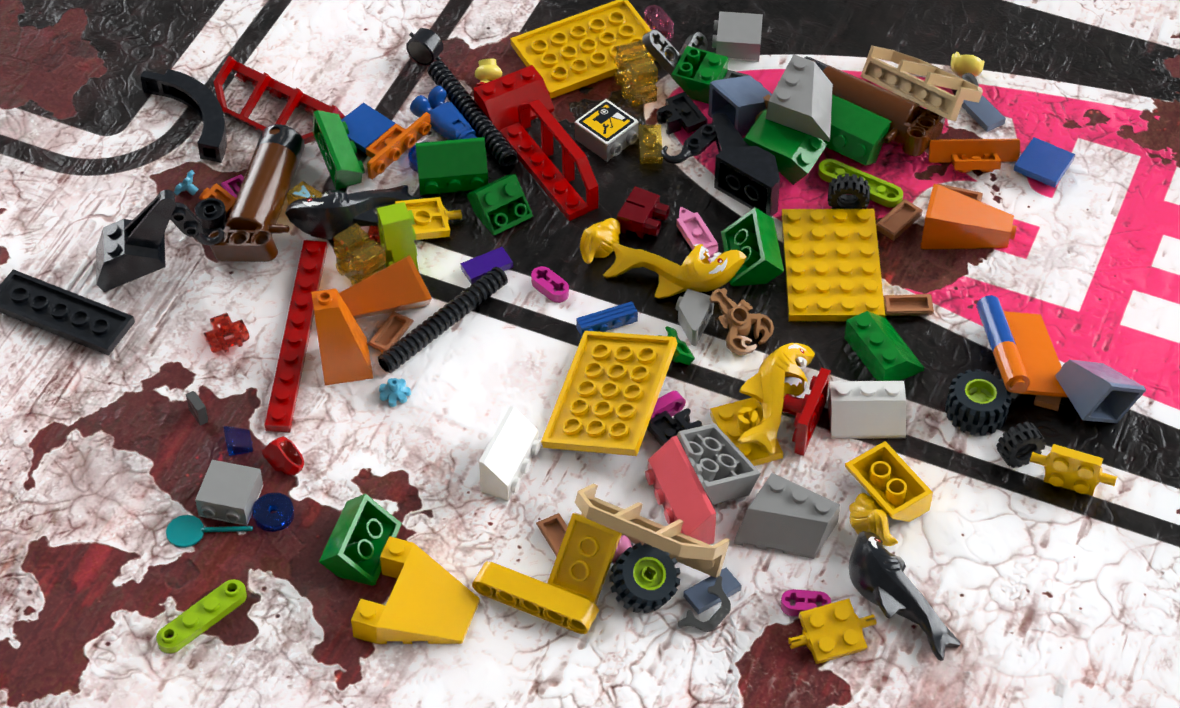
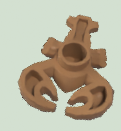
M718 288L712 292L709 300L711 303L719 304L723 315L719 316L718 319L724 328L729 327L728 335L725 339L726 347L737 355L752 353L757 348V345H745L752 342L750 338L746 337L750 332L751 324H754L753 332L755 339L759 337V333H762V338L758 342L761 345L766 343L773 334L774 325L772 320L760 313L749 314L748 311L753 309V307L743 299L736 304L726 296L727 290L725 288Z

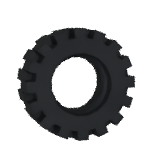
M845 174L844 177L839 175L837 179L833 178L832 182L829 183L828 204L832 206V209H866L868 207L870 185H868L867 180L864 181L863 177L857 178L855 174L852 176Z
M1024 422L1023 425L1019 423L1015 428L1013 426L1009 428L1010 431H1005L1002 434L1003 437L999 438V443L996 445L997 451L1006 464L1012 468L1016 466L1019 468L1023 464H1029L1032 452L1041 454V450L1045 449L1044 444H1046V441L1033 423Z

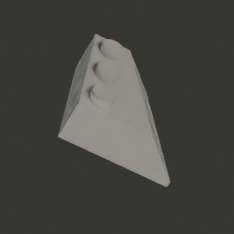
M793 54L769 99L766 119L830 142L833 84L814 61Z
M715 423L678 432L677 436L713 505L750 495L761 473Z
M771 473L747 508L734 544L743 546V543L757 545V549L766 550L767 547L782 550L785 554L814 559L838 523L840 504Z

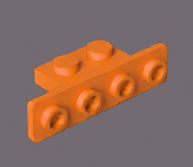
M425 112L407 129L394 124L366 148V155L372 158L367 162L368 177L373 180L377 175L382 174L391 163L397 161L406 150L412 148L420 138L429 133L431 130V117L429 113Z
M1019 139L930 140L928 160L930 163L951 162L954 169L962 173H968L971 170L993 172L996 169H1001V162H1017L1020 157Z

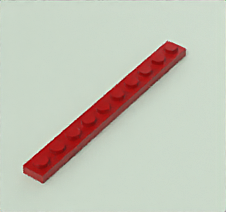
M303 241L265 420L266 431L289 433L291 431L314 317L311 292L319 291L328 248L327 241Z

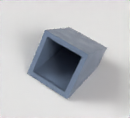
M750 75L714 80L710 82L708 115L713 118V115L716 113L726 114L743 137L754 125L757 114L766 109L763 97L768 94L772 96V93Z
M1069 359L1055 375L1081 419L1086 421L1118 423L1146 391L1143 385L1104 363Z

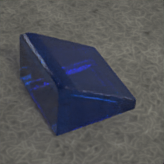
M230 426L223 427L229 456L253 452L250 430Z

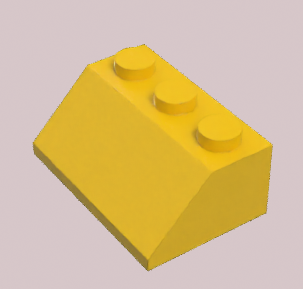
M886 441L845 463V468L892 519L910 522L930 510L933 492Z

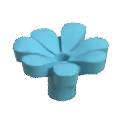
M193 170L187 173L183 183H179L175 187V195L186 190L193 196L199 190L192 184L193 175L195 174Z
M390 378L387 384H381L379 388L380 400L385 401L389 399L388 405L391 407L396 406L397 400L400 403L407 402L406 396L411 395L410 388L406 387V381L402 378L399 380Z

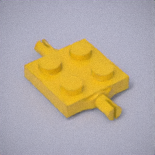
M440 197L395 201V204L405 202L407 210H412L415 224L412 226L415 231L416 240L450 237L448 220L462 219L461 210L447 211Z
M1053 444L1051 452L1047 456L1032 452L1030 462L1044 466L1045 477L1043 482L1056 487L1070 489L1080 494L1093 496L1095 487L1099 482L1114 487L1117 476L1103 473L1101 467L1103 458Z
M848 598L800 612L798 616L803 627L802 635L788 638V642L791 644V649L806 645L812 652L815 663L819 664L866 650L867 644L863 636V628L876 625L877 622L874 619V614L858 618Z

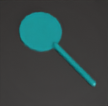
M182 515L173 519L168 524L166 536L172 545L186 548L197 544L203 538L204 532L252 531L253 527H204L199 518L192 515Z

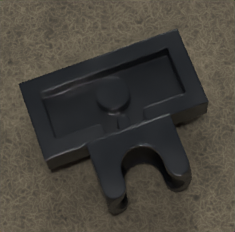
M686 92L666 99L665 106L657 110L658 124L666 123V134L668 135L680 131L681 127L687 133H690L707 124V118Z
M689 408L675 414L674 418L667 411H664L650 419L647 430L663 446L671 437L677 436L679 431L700 427L702 422L697 420L690 423L689 415L691 410Z

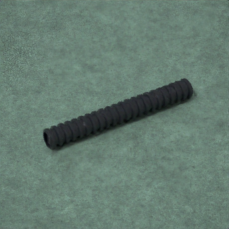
M443 61L433 62L428 67L427 73L435 84L442 86L446 90V97L464 116L472 129L476 131V135L479 138H485L486 148L492 153L502 167H509L517 160L516 151H514L499 130L496 129L495 125L472 99Z
M493 267L491 271H488L481 279L476 280L465 291H462L454 299L450 300L448 304H445L433 316L424 320L411 333L402 337L389 350H385L383 354L378 356L381 368L388 373H393L400 365L410 360L411 356H415L417 352L425 348L433 339H437L449 327H452L461 318H464L466 314H469L471 310H474L476 306H479L487 298L491 297L492 294L496 293L497 290L501 289L502 286L506 285L508 279L505 272L499 267Z

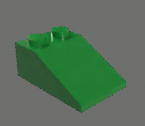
M765 109L743 140L749 146H758L774 155L778 172L794 185L810 172L827 144L820 138L766 119L767 110Z

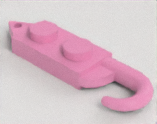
M680 207L676 226L692 250L695 248L693 246L695 244H703L709 250L708 254L710 257L708 260L710 261L714 253L718 252L717 241L698 212L693 213Z

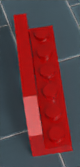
M228 56L214 80L217 99L223 113L261 132L266 127L249 119V116L265 89L269 91L270 95L279 100L282 97L287 99V104L275 124L286 125L294 109L299 106L304 107V110L312 116L314 111L319 110L339 114L341 119L345 117L336 106H329L304 94L299 88L294 89L271 78L265 72L262 74L237 62L231 56ZM231 70L235 73L234 77L244 83L246 81L252 82L251 85L255 87L240 114L227 108L222 87ZM313 132L302 135L304 144L316 141Z
M539 99L519 105V122L499 130L514 151H516L518 160L568 221L597 209L598 184L585 153ZM530 108L541 120V148L525 130L531 127ZM553 136L562 145V173L548 158V156L554 154ZM574 161L586 188V202L569 183L575 179Z

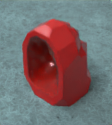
M284 436L270 442L262 450L264 459L270 463L275 471H282L285 475H297L304 467L302 454L295 444Z

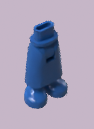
M442 86L434 87L430 91L428 99L420 95L412 101L410 111L419 118L425 112L429 113L431 128L447 140L478 138L476 137V131L472 129L471 125L453 103L448 101L445 103L447 95L446 90Z

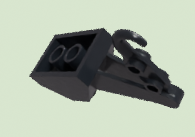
M714 114L712 124H705L697 129L685 140L683 148L678 155H668V146L662 148V158L669 163L678 164L689 157L701 154L716 141L718 154L715 161L714 188L750 209L756 207L770 217L778 210L780 177L775 156L758 146H749L726 114Z
M163 190L133 220L122 219L103 227L96 248V285L103 292H106L165 268V230L169 220L183 234L195 238L204 245H215L221 242L224 238V231L222 228H219L218 236L207 237L203 233L202 223L196 215L183 203H176V195L173 191Z

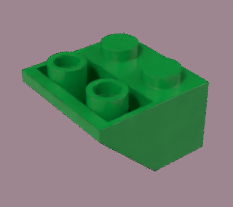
M687 46L671 78L691 99L709 104L710 82L724 79L728 71V57Z
M516 174L503 176L466 194L475 215L492 235H496L533 217Z

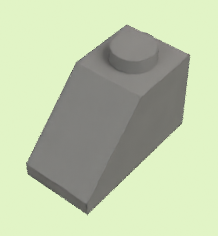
M687 289L684 296L678 298L676 310L678 311L679 324L691 345L696 346L713 314L714 303L710 302V295Z

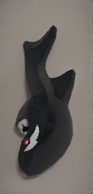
M407 185L350 194L339 190H330L324 192L322 198L308 197L292 202L287 207L285 214L289 221L304 233L312 237L332 240L344 237L361 226H377L378 216L375 212L379 207L395 204V201L419 198L408 193Z
M866 531L860 532L854 544L848 567L853 586L864 598L879 606L888 619L898 614L918 624L926 633L936 658L940 661L944 660L945 647L958 648L961 642L945 626L924 596L903 573L906 568L904 560L900 556L887 551L878 535Z

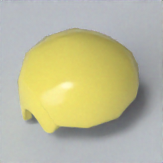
M959 52L952 54L951 69L955 75L961 78L965 73H971L976 77L983 71L985 61L974 55H960Z

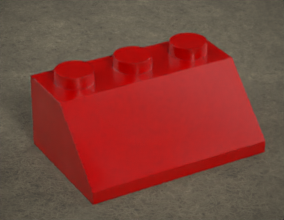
M533 65L474 87V101L498 130L519 122L518 106L528 101L539 99L549 112L554 111L544 79ZM530 108L531 120L538 118Z

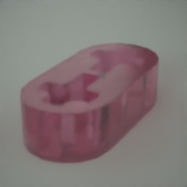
M650 5L645 8L644 21L651 30H658L666 39L671 38L674 34V23L665 11L657 5Z

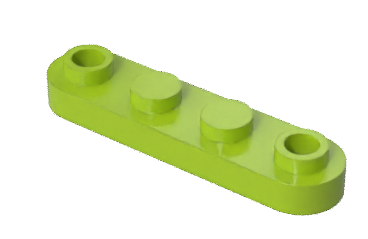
M825 159L819 164L818 175L824 181L830 183L833 178L837 179L839 175L844 177L845 174H849V176L855 174L857 178L863 177L864 181L867 180L868 185H870L869 200L890 208L896 207L903 200V190L897 185L834 159Z
M228 580L158 631L156 636L159 649L168 654L178 652L245 602L247 598L245 585L239 580Z

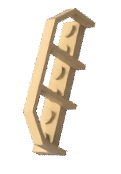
M872 45L860 76L952 121L957 120L964 100L979 103L983 93L981 87L928 62L891 49ZM879 59L887 60V61H891V62L897 63V64H899V65H898V68H896V67H894V66H892V65H889V64H887V63H885V62H883V61H881V60H879ZM908 73L926 76L925 81ZM936 86L957 90L956 95L950 94Z
M594 483L577 492L575 504L582 512L581 515H584L585 518L622 533L621 536L626 535L634 544L640 542L642 545L644 543L649 544L652 547L670 553L669 557L671 559L676 558L677 562L715 578L720 576L730 542L729 539L725 538L711 546L681 533L683 520L678 519L667 526H663L640 516L642 503L637 502L623 509L596 498L595 494L598 485Z

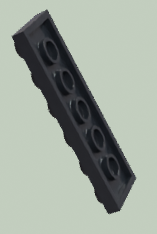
M14 269L0 284V313L108 356L135 323L134 316Z

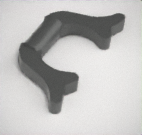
M721 576L717 577L713 586L708 587V593L717 596L721 600L720 608L706 622L699 621L695 618L693 612L688 610L686 618L678 621L679 628L692 626L704 632H711L730 613L731 603L722 589Z

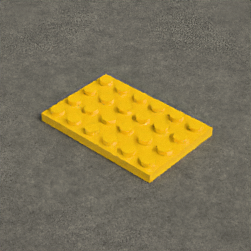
M615 0L510 38L511 46L526 67L533 65L542 76L551 99L655 60L642 43L643 35L652 30L628 0Z
M782 209L781 219L789 321H847V319L866 311L885 318L874 209Z
M584 331L542 437L541 443L543 448L637 456L678 344L676 337Z

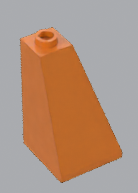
M934 184L925 216L921 249L1008 248L1009 239L1015 238L1017 226L1013 225L1014 215L939 184Z
M410 255L339 293L355 319L425 307L432 300Z
M337 289L311 292L325 386L373 379L367 338Z

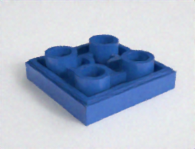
M364 102L341 119L348 126L349 134L347 136L349 140H353L356 148L366 153L368 146L396 124Z
M1033 137L1015 163L1013 171L1055 188L1073 162L1075 154Z

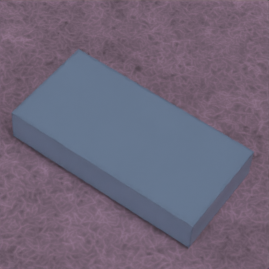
M983 95L979 103L963 101L962 108L986 132L1005 124L1006 118Z
M727 567L722 569L720 573L722 589L726 596L730 597L741 591L742 585ZM710 576L688 588L683 593V597L698 615L721 602L717 596L708 593V587L713 586L717 578Z

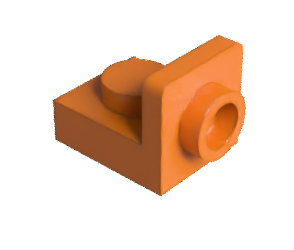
M217 183L211 189L207 187L199 196L200 200L206 198L221 200L225 205L226 214L232 209L236 200L234 196Z

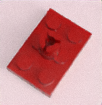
M821 367L818 376L812 377L809 390H811L810 395L805 394L804 399L792 396L791 394H786L784 397L782 413L795 416L793 426L796 429L792 442L795 443L794 453L804 456L826 405L831 370Z

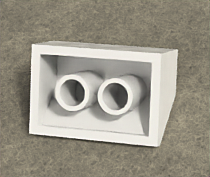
M830 381L828 411L831 439L906 438V394L904 381Z
M509 406L479 460L481 492L507 501L510 500L513 492L517 493L523 473H528L531 466V458L533 455L538 454L541 447L538 429L513 406Z

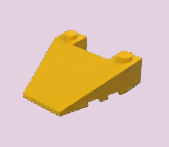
M389 536L380 556L383 575L397 578V581L386 605L360 599L351 619L353 637L375 644H387V641H403V644H412V641H428V644H462L479 605L480 598L415 543Z

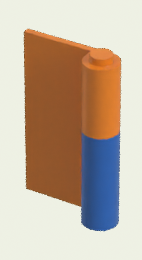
M988 295L982 297L977 302L976 308L1006 390L1018 394L1068 397L1055 377L1062 367L1041 314L1003 311L1000 301L996 296Z

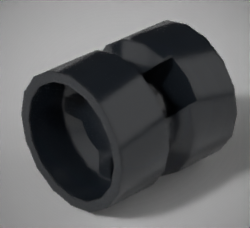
M206 198L196 205L195 215L201 221L203 233L207 237L219 228L224 230L227 216L225 205L221 200Z

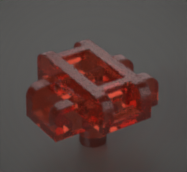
M228 313L210 318L213 330L204 333L205 340L208 342L213 353L224 350L225 353L229 352V348L235 345L242 347V343L250 338L243 320L232 323ZM233 335L232 338L224 339L226 336Z

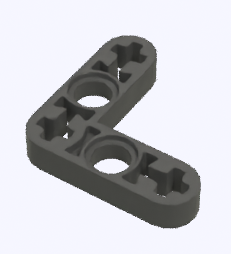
M652 30L642 37L645 49L670 76H672L687 46L694 48L697 46L696 48L705 51L708 46L706 37L700 32L690 35L680 52L658 30ZM665 52L668 53L670 61L666 58Z

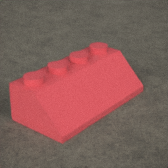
M671 437L648 459V470L645 471L646 480L649 485H653L656 501L659 505H663L665 519L668 524L678 519L683 520L681 533L709 545L713 544L715 541L716 512L678 437Z

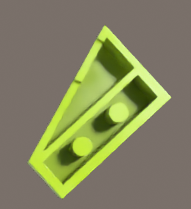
M405 202L377 208L381 255L385 267L387 268L410 255L419 272L417 249L414 243L416 235L412 226L415 224L412 210H407Z

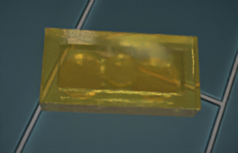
M638 125L640 164L663 163L661 155V125Z

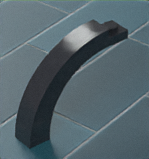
M167 69L164 75L143 71L140 77L144 93L180 101L195 111L201 118L203 130L197 142L200 159L222 163L227 148V132L222 107L212 91L197 79L179 71Z

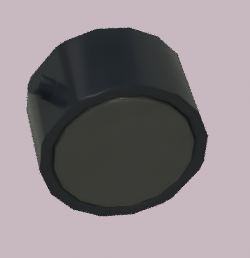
M420 28L415 34L413 32L409 34L411 39L406 43V50L413 60L422 65H431L435 59L437 61L441 59L439 55L444 49L443 42L435 32L427 28Z

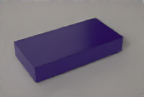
M500 247L462 262L460 267L472 284L476 280L481 279L483 275H486L488 271H491L493 267H499L503 271L513 268V261L504 248Z

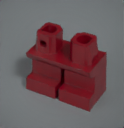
M635 186L617 215L621 228L620 232L626 234L627 230L636 232L637 236L641 239L644 238L646 233L657 236L661 228V221L655 220V218L666 221L670 213V206L660 203V195Z

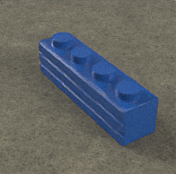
M631 301L576 318V328L581 338L584 331L606 332L638 322V311Z

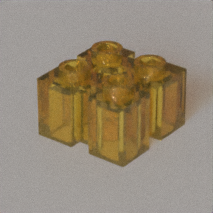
M642 40L617 46L616 56H614L616 66L614 79L616 84L621 86L624 99H628L632 107L657 101L655 82H657L658 69L652 58L648 57V51Z
M357 223L333 237L335 246L333 250L337 262L335 264L336 269L340 275H345L350 279L352 286L385 269L383 266L386 263L385 250L374 239L371 241L368 238V234Z

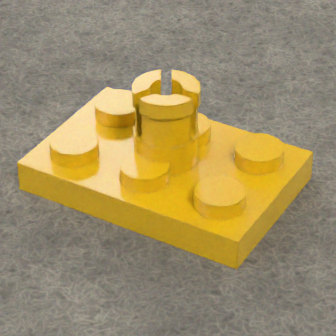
M752 397L710 408V416L713 423L721 429L754 466L783 458V451L777 438L774 455H769L759 444L738 443V439L743 432L757 426L763 419V410L757 399Z
M576 512L572 513L547 584L597 604L622 533L589 520L584 515Z

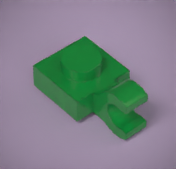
M666 326L665 329L668 332V337H676L678 343L672 361L690 365L695 360V357L686 343L678 338L677 331Z

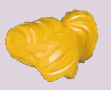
M609 218L593 224L584 230L580 241V251L585 263L590 264L594 257L605 258L614 251L612 245L614 243L619 244L621 229L618 220Z
M860 493L856 497L855 502L849 506L851 526L858 535L863 531L878 535L883 541L884 546L890 547L898 544V541L889 532L888 514L872 496Z

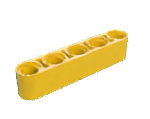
M486 561L472 582L474 590L483 596L579 634H586L599 612L597 605L588 599L490 561Z

